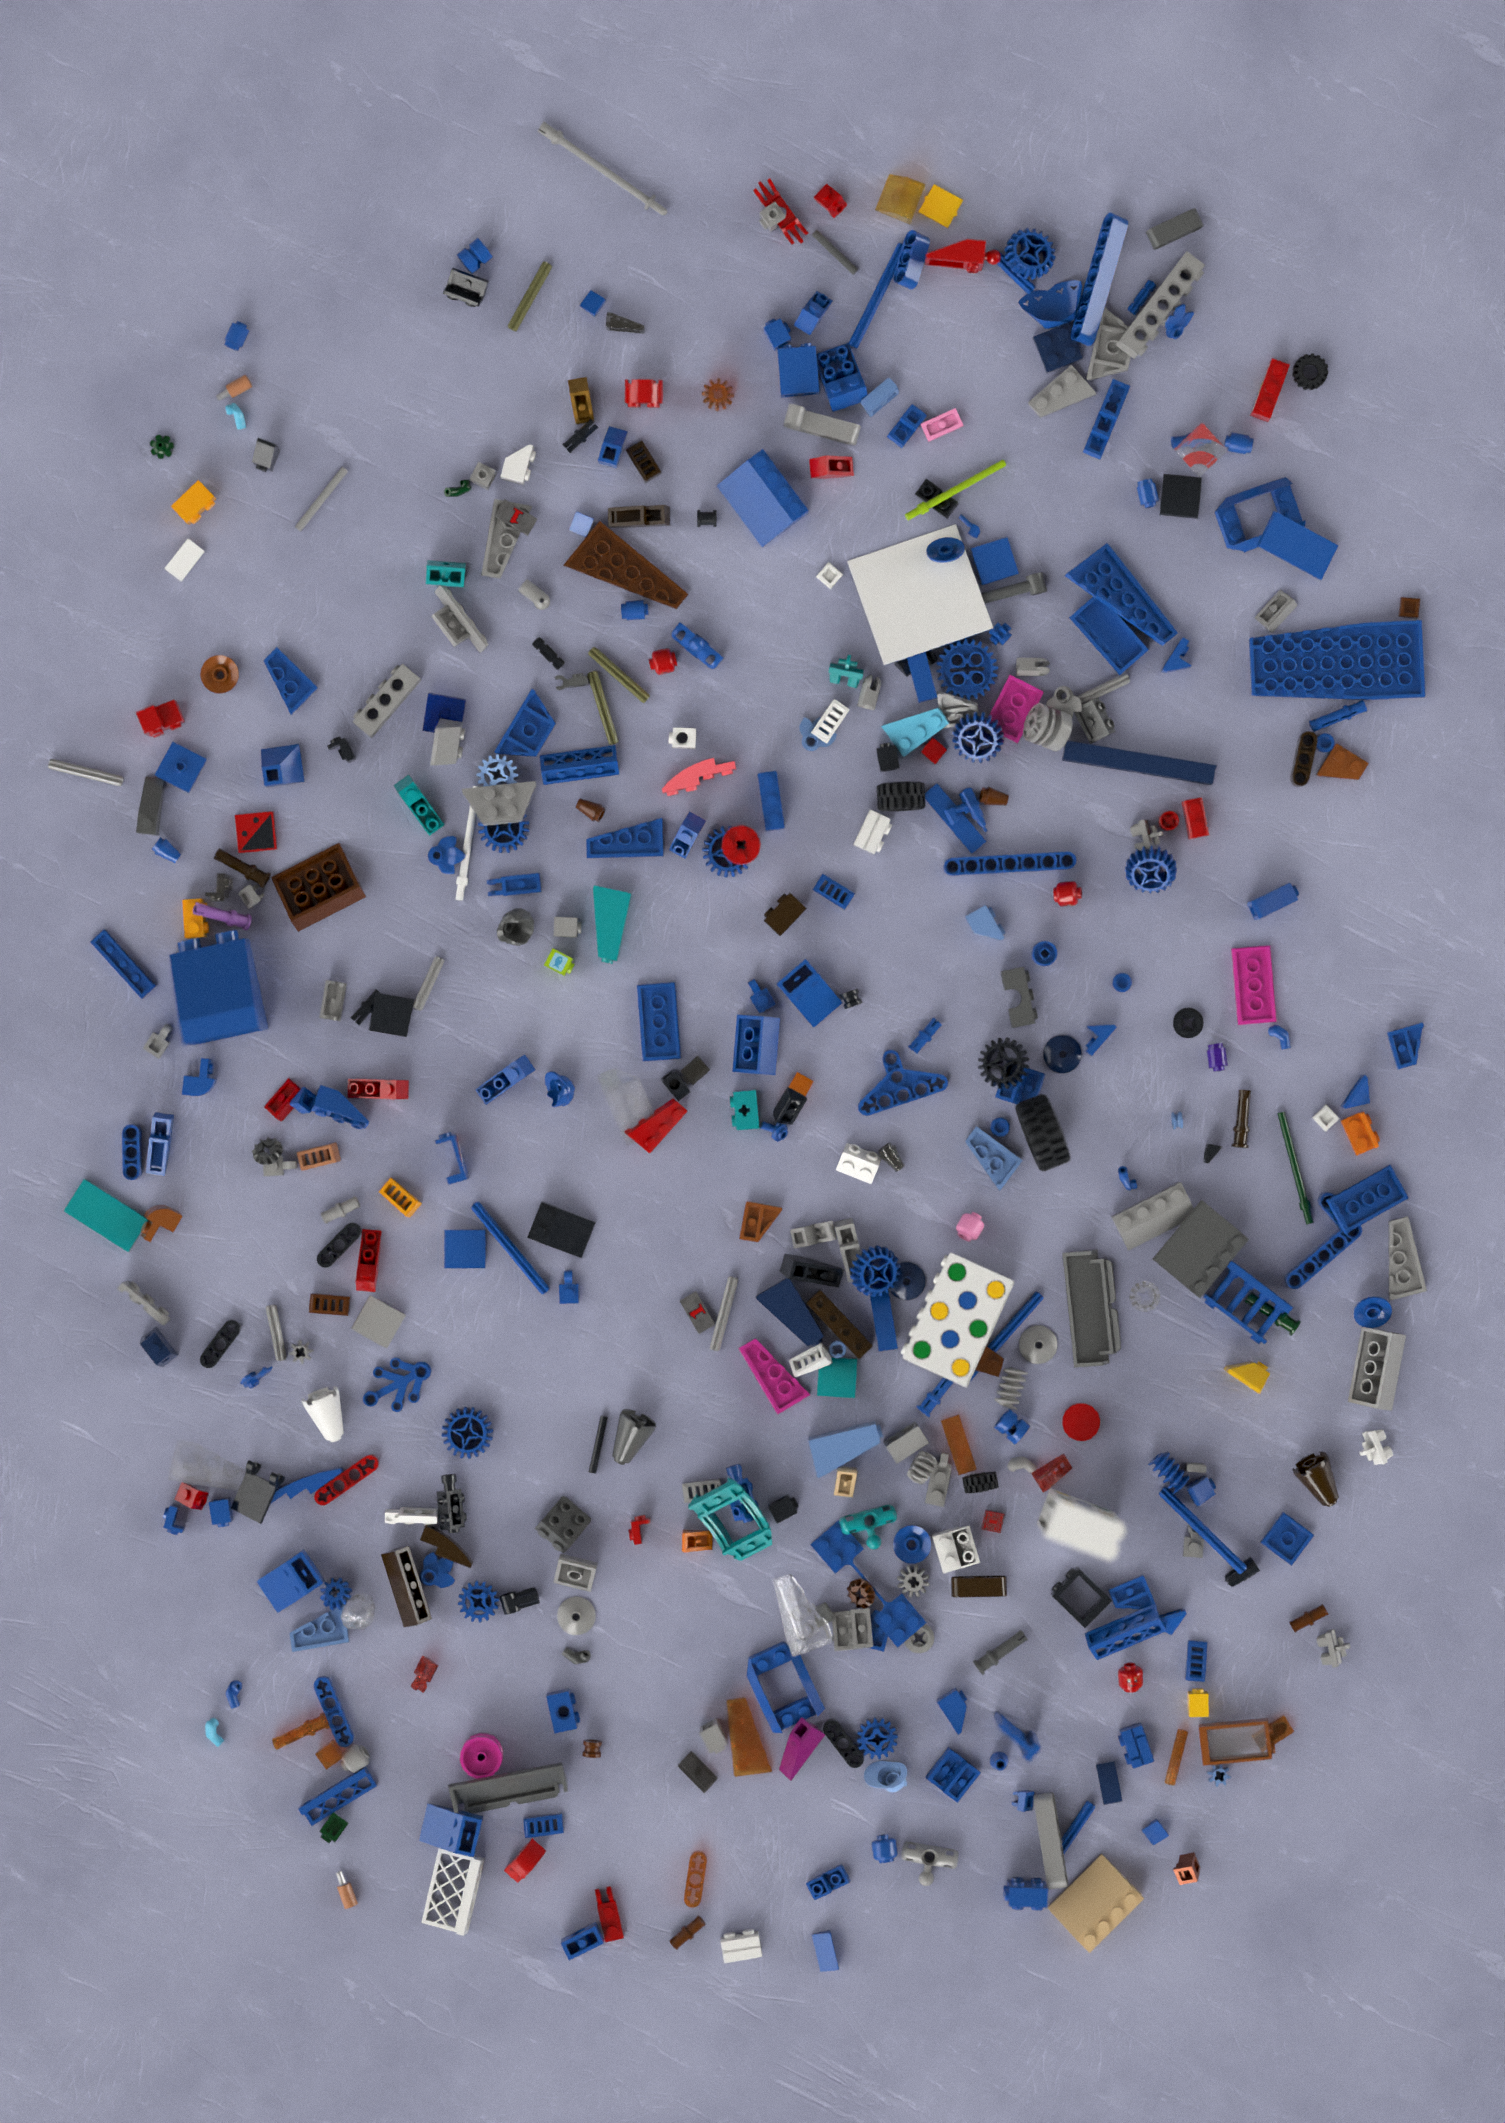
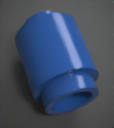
M239 321L236 324L232 323L224 339L226 341L224 345L239 351V348L243 347L249 330L246 329L247 325Z
M1231 432L1230 436L1226 435L1224 447H1227V451L1240 454L1251 453L1254 438H1250L1249 435Z
M1152 479L1137 482L1140 505H1145V508L1156 506L1159 497L1156 485Z
M644 600L625 601L624 604H621L622 619H627V621L645 619V615H649L648 603L644 604Z

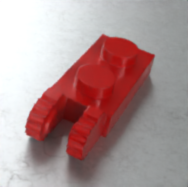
M611 1886L606 1887V1893L609 1898L607 1902H602L601 1891L595 1889L598 1903L597 1909L605 1943L624 1938L616 1899L614 1900Z

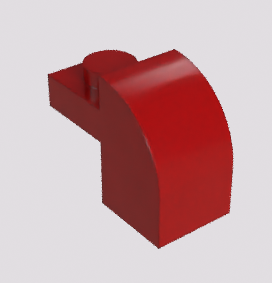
M532 1838L506 1866L504 1871L519 1883L537 1865L546 1853V1850Z

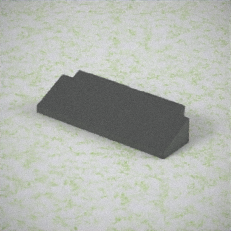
M1098 1249L1062 1253L1074 1367L1109 1364V1354H1115L1121 1349L1118 1312L1116 1309H1112V1303L1116 1301L1113 1263L1107 1260V1258L1099 1259Z
M561 1762L448 1784L454 1813H458V1804L464 1803L465 1811L478 1813L508 1807L510 1802L515 1801L518 1804L555 1798L560 1793L559 1784H563L564 1792H567L568 1782Z

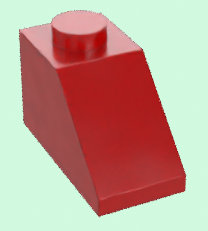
M825 455L809 459L811 478L829 479L854 476L852 457Z

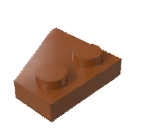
M1336 743L1316 775L1320 777L1359 780L1369 763Z
M746 1201L739 1239L759 1242L781 1213L782 1207Z

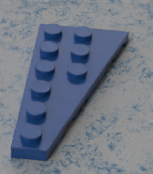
M1108 543L1064 575L1161 646L1178 634Z

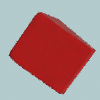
M932 737L920 753L936 765L947 749Z

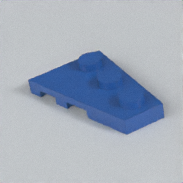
M277 647L263 660L292 715L318 687Z

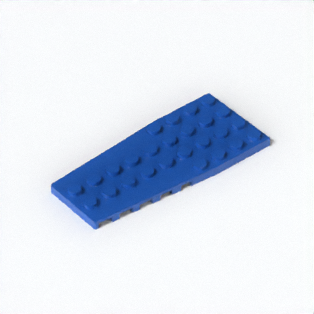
M1422 620L1359 623L1255 638L1251 637L1249 639L1252 696L1348 700L1425 697Z

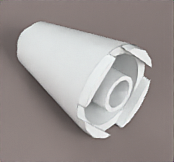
M332 1386L334 1390H329L326 1387L308 1394V1399L305 1400L303 1398L302 1404L324 1438L330 1440V1442H336L341 1439L344 1430L338 1387Z

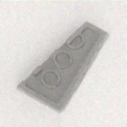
M494 499L481 575L500 579L518 540L520 531L495 517L503 500ZM511 502L512 504H514L515 506L519 507L527 513H529L532 508V506Z
M1408 1216L1388 1221L1389 1300L1426 1292L1427 1289Z

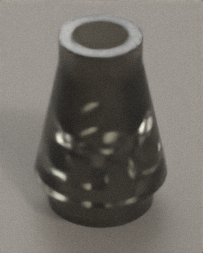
M887 1143L878 1151L880 1153L879 1157L890 1165L895 1172L905 1166L895 1145Z

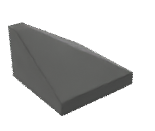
M826 1602L813 1608L816 1629L835 1620Z

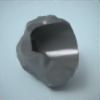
M515 908L503 915L496 931L497 937L501 942H506L507 944L516 946L526 944L533 934L534 920L530 912L522 908Z

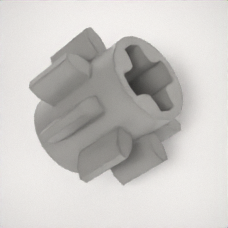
M299 1340L298 1346L295 1344L291 1345L294 1350L289 1355H294L293 1362L300 1360L301 1364H304L305 1358L308 1360L312 1359L309 1353L314 1350L308 1348L309 1342L304 1345ZM304 1348V1354L306 1355L298 1356L299 1351L297 1349Z

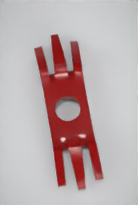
M769 178L767 182L774 193L773 196L761 181L758 182L767 199L765 201L755 188L753 191L765 208L773 202H776L779 207H783L787 214L785 219L777 225L791 245L795 244L787 230L802 244L804 241L794 225H797L805 235L808 234V231L788 207L772 180Z

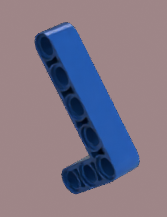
M1321 1193L1318 1197V1204L1339 1229L1285 1275V1284L1292 1289L1302 1287L1362 1234L1361 1226L1357 1227V1232L1354 1235L1344 1234L1330 1207L1323 1204V1198L1325 1196L1333 1197L1334 1194ZM1337 1237L1342 1239V1245L1339 1248L1333 1245V1241ZM1321 1250H1326L1328 1253V1257L1325 1260L1319 1259V1252ZM1308 1262L1313 1264V1270L1310 1273H1306L1304 1270V1265ZM1292 1275H1297L1299 1278L1296 1285H1291L1289 1282Z

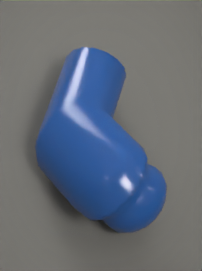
M1279 1025L1269 1027L1268 1034L1271 1037L1275 1036L1280 1039L1281 1050L1291 1048L1289 1034Z
M1125 1166L1119 1167V1179L1126 1190L1137 1189L1136 1180H1129L1128 1169Z
M238 1680L232 1681L225 1692L231 1709L240 1706L237 1695L243 1685Z

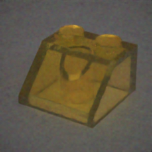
M889 174L875 211L911 224L926 184L909 177Z

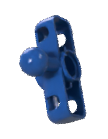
M679 622L672 631V638L710 669H715L724 659L709 646L706 640L697 633L694 634L682 623ZM680 631L686 633L682 640L676 637ZM710 655H714L715 660L710 665L706 660Z

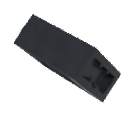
M1077 1566L1075 1569L1071 1568L1065 1574L1066 1579L1062 1583L1059 1581L1052 1587L1051 1590L1053 1592L1051 1595L1086 1628L1112 1600ZM1078 1576L1101 1597L1082 1617L1059 1596Z

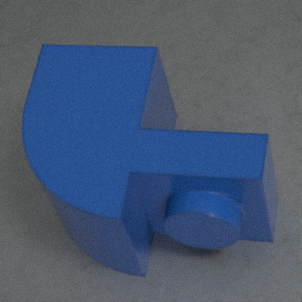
M201 1058L199 1077L184 1076L182 1095L202 1096L214 1088L217 1079L209 1078L214 1070V1063H211V1059Z

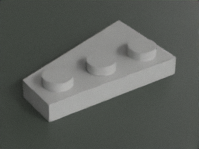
M126 1281L117 1288L121 1292L126 1290L134 1303L138 1305L143 1304V1309L162 1325H166L171 1319L168 1316L169 1312L162 1306L158 1308L154 1304L155 1300L150 1295L142 1294L139 1291L141 1288L135 1282Z

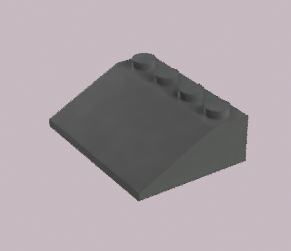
M1201 1200L1154 1256L1153 1260L1189 1291L1201 1298L1249 1239Z

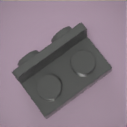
M1099 698L1083 704L1082 711L1074 712L1090 744L1115 732L1114 722L1108 717L1105 704Z

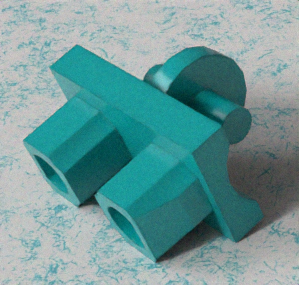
M848 654L847 660L839 658L838 664L830 662L828 671L830 673V683L840 684L842 675L849 677L847 686L857 688L860 679L862 680L864 669L857 668L858 662L851 661V655Z

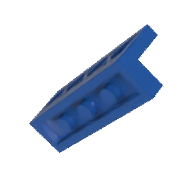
M616 745L539 755L543 785L619 775ZM604 753H613L611 757L602 756ZM585 756H592L589 760L583 759ZM567 758L574 759L572 762H565ZM546 761H554V762H555V763L552 764V765H545V764H544V762H546Z
M1153 1604L1084 1634L1088 1648L1096 1660H1099L1167 1630L1160 1619L1156 1605ZM1157 1624L1160 1626L1155 1629H1150V1627ZM1135 1633H1141L1138 1636H1132ZM1123 1640L1122 1643L1115 1644L1116 1641ZM1102 1647L1106 1648L1105 1650L1100 1652L1096 1651L1097 1649H1100Z
M364 1767L357 1773L349 1775L300 1805L298 1810L301 1815L306 1816L311 1826L375 1788L377 1784L367 1767ZM364 1777H367L371 1783L366 1788L358 1787V1781ZM346 1788L354 1789L352 1797L346 1798L341 1796L342 1791ZM332 1797L338 1799L337 1805L334 1808L325 1806L328 1799ZM315 1807L322 1809L320 1816L313 1820L309 1811Z

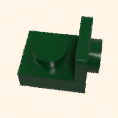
M333 1812L319 1831L322 1834L321 1838L329 1844L331 1841L335 1843L349 1823Z

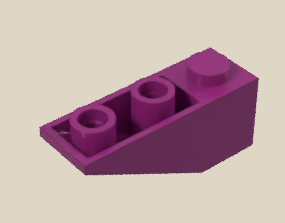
M802 1717L790 1732L779 1770L790 1781L801 1769L825 1734L815 1724Z

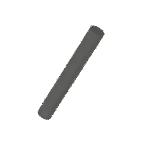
M818 230L812 234L852 275L858 271Z

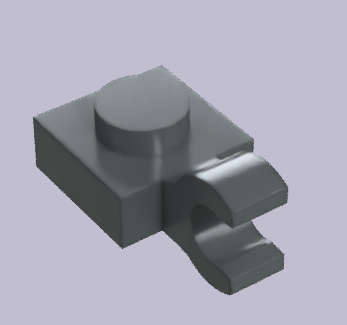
M583 673L574 674L569 679L562 675L555 676V680L561 679L563 681L562 686L556 687L557 690L589 685L588 676H584Z

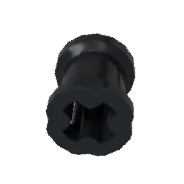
M697 510V527H701V525L717 527L716 510H713V512Z

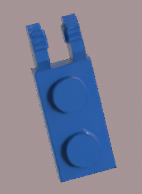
M540 873L505 876L499 879L486 880L487 885L502 883V890H492L488 892V896H511L542 892Z

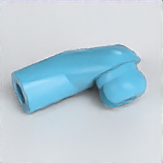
M235 403L226 405V413L228 415L234 414L237 429L246 428L244 414Z
M211 1718L205 1724L206 1736L219 1747L224 1739L216 1733V1727L219 1725V1722L215 1718Z

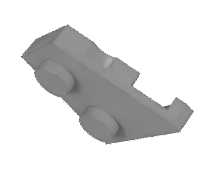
M937 691L938 706L950 722L944 728L955 727L956 723H960V718L966 719L968 713L973 717L974 712H977L979 716L978 703Z

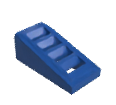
M824 874L821 875L812 889L843 910L846 909L855 893ZM824 881H828L824 890H819ZM831 884L834 885L835 887L831 891L830 895H827L826 892L828 891ZM839 888L841 892L839 893L837 898H832L837 889ZM844 892L847 893L848 895L846 896L843 903H840L839 900L843 896Z
M1188 1640L1185 1680L1205 1682L1207 1642ZM1192 1647L1203 1648L1202 1651H1192ZM1191 1655L1202 1656V1659L1191 1658ZM1191 1663L1201 1664V1667L1191 1666ZM1198 1671L1200 1675L1190 1674V1672Z
M562 1813L527 1816L523 1819L525 1838L564 1833ZM553 1819H557L558 1829H554ZM545 1820H549L550 1830H546ZM538 1821H541V1831H538ZM530 1822L534 1823V1831L530 1830Z

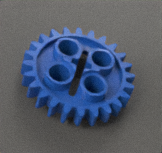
M965 638L963 644L960 641H956L957 646L950 643L951 650L944 648L945 656L939 655V658L943 661L936 663V665L941 667V669L936 670V673L941 674L937 681L943 680L940 687L947 686L946 693L952 691V695L956 696L958 694L960 698L966 696L967 700H970V697L973 695L974 699L977 700L978 693L981 696H985L983 690H991L988 684H995L991 678H997L998 676L993 673V671L998 670L997 666H993L997 659L990 658L994 653L986 652L988 646L981 648V641L978 645H975V640L972 639L971 643L968 644ZM973 655L980 656L981 663L978 665L973 664L971 657ZM952 657H961L962 664L959 666L954 665ZM965 665H968L970 669L984 668L983 671H970L969 675H966L965 671L950 672V669H964ZM974 674L981 675L982 682L980 684H975L972 681ZM955 675L962 676L963 683L960 685L954 684L953 677Z

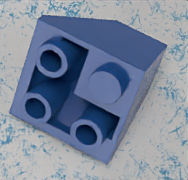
M299 744L261 749V767L265 787L305 782Z

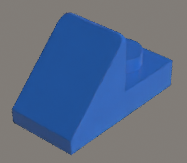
M1183 637L1179 641L1162 668V673L1192 667V665L1179 658L1180 655L1184 657L1190 648L1187 646L1189 643L1187 639Z
M1086 1026L1097 1037L1096 1039L1092 1037L1087 1042L1085 1052L1093 1056L1117 1026Z

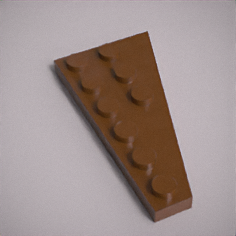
M601 521L598 522L563 565L676 610L689 595Z

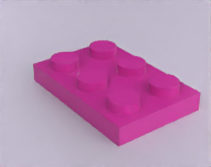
M1009 675L989 714L992 715L991 721L997 719L998 724L996 726H1002L1000 732L1004 733V737L1018 744L1023 734L1026 717L1033 706L1039 703L1044 692Z

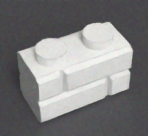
M869 810L853 845L873 855L876 851L880 852L884 844L881 839L884 834L888 835L892 824L889 823L891 819L873 810Z
M754 1929L744 1930L743 1934L735 1935V1932L725 1933L724 1937L720 1939L724 1963L762 1957L759 1932H754Z

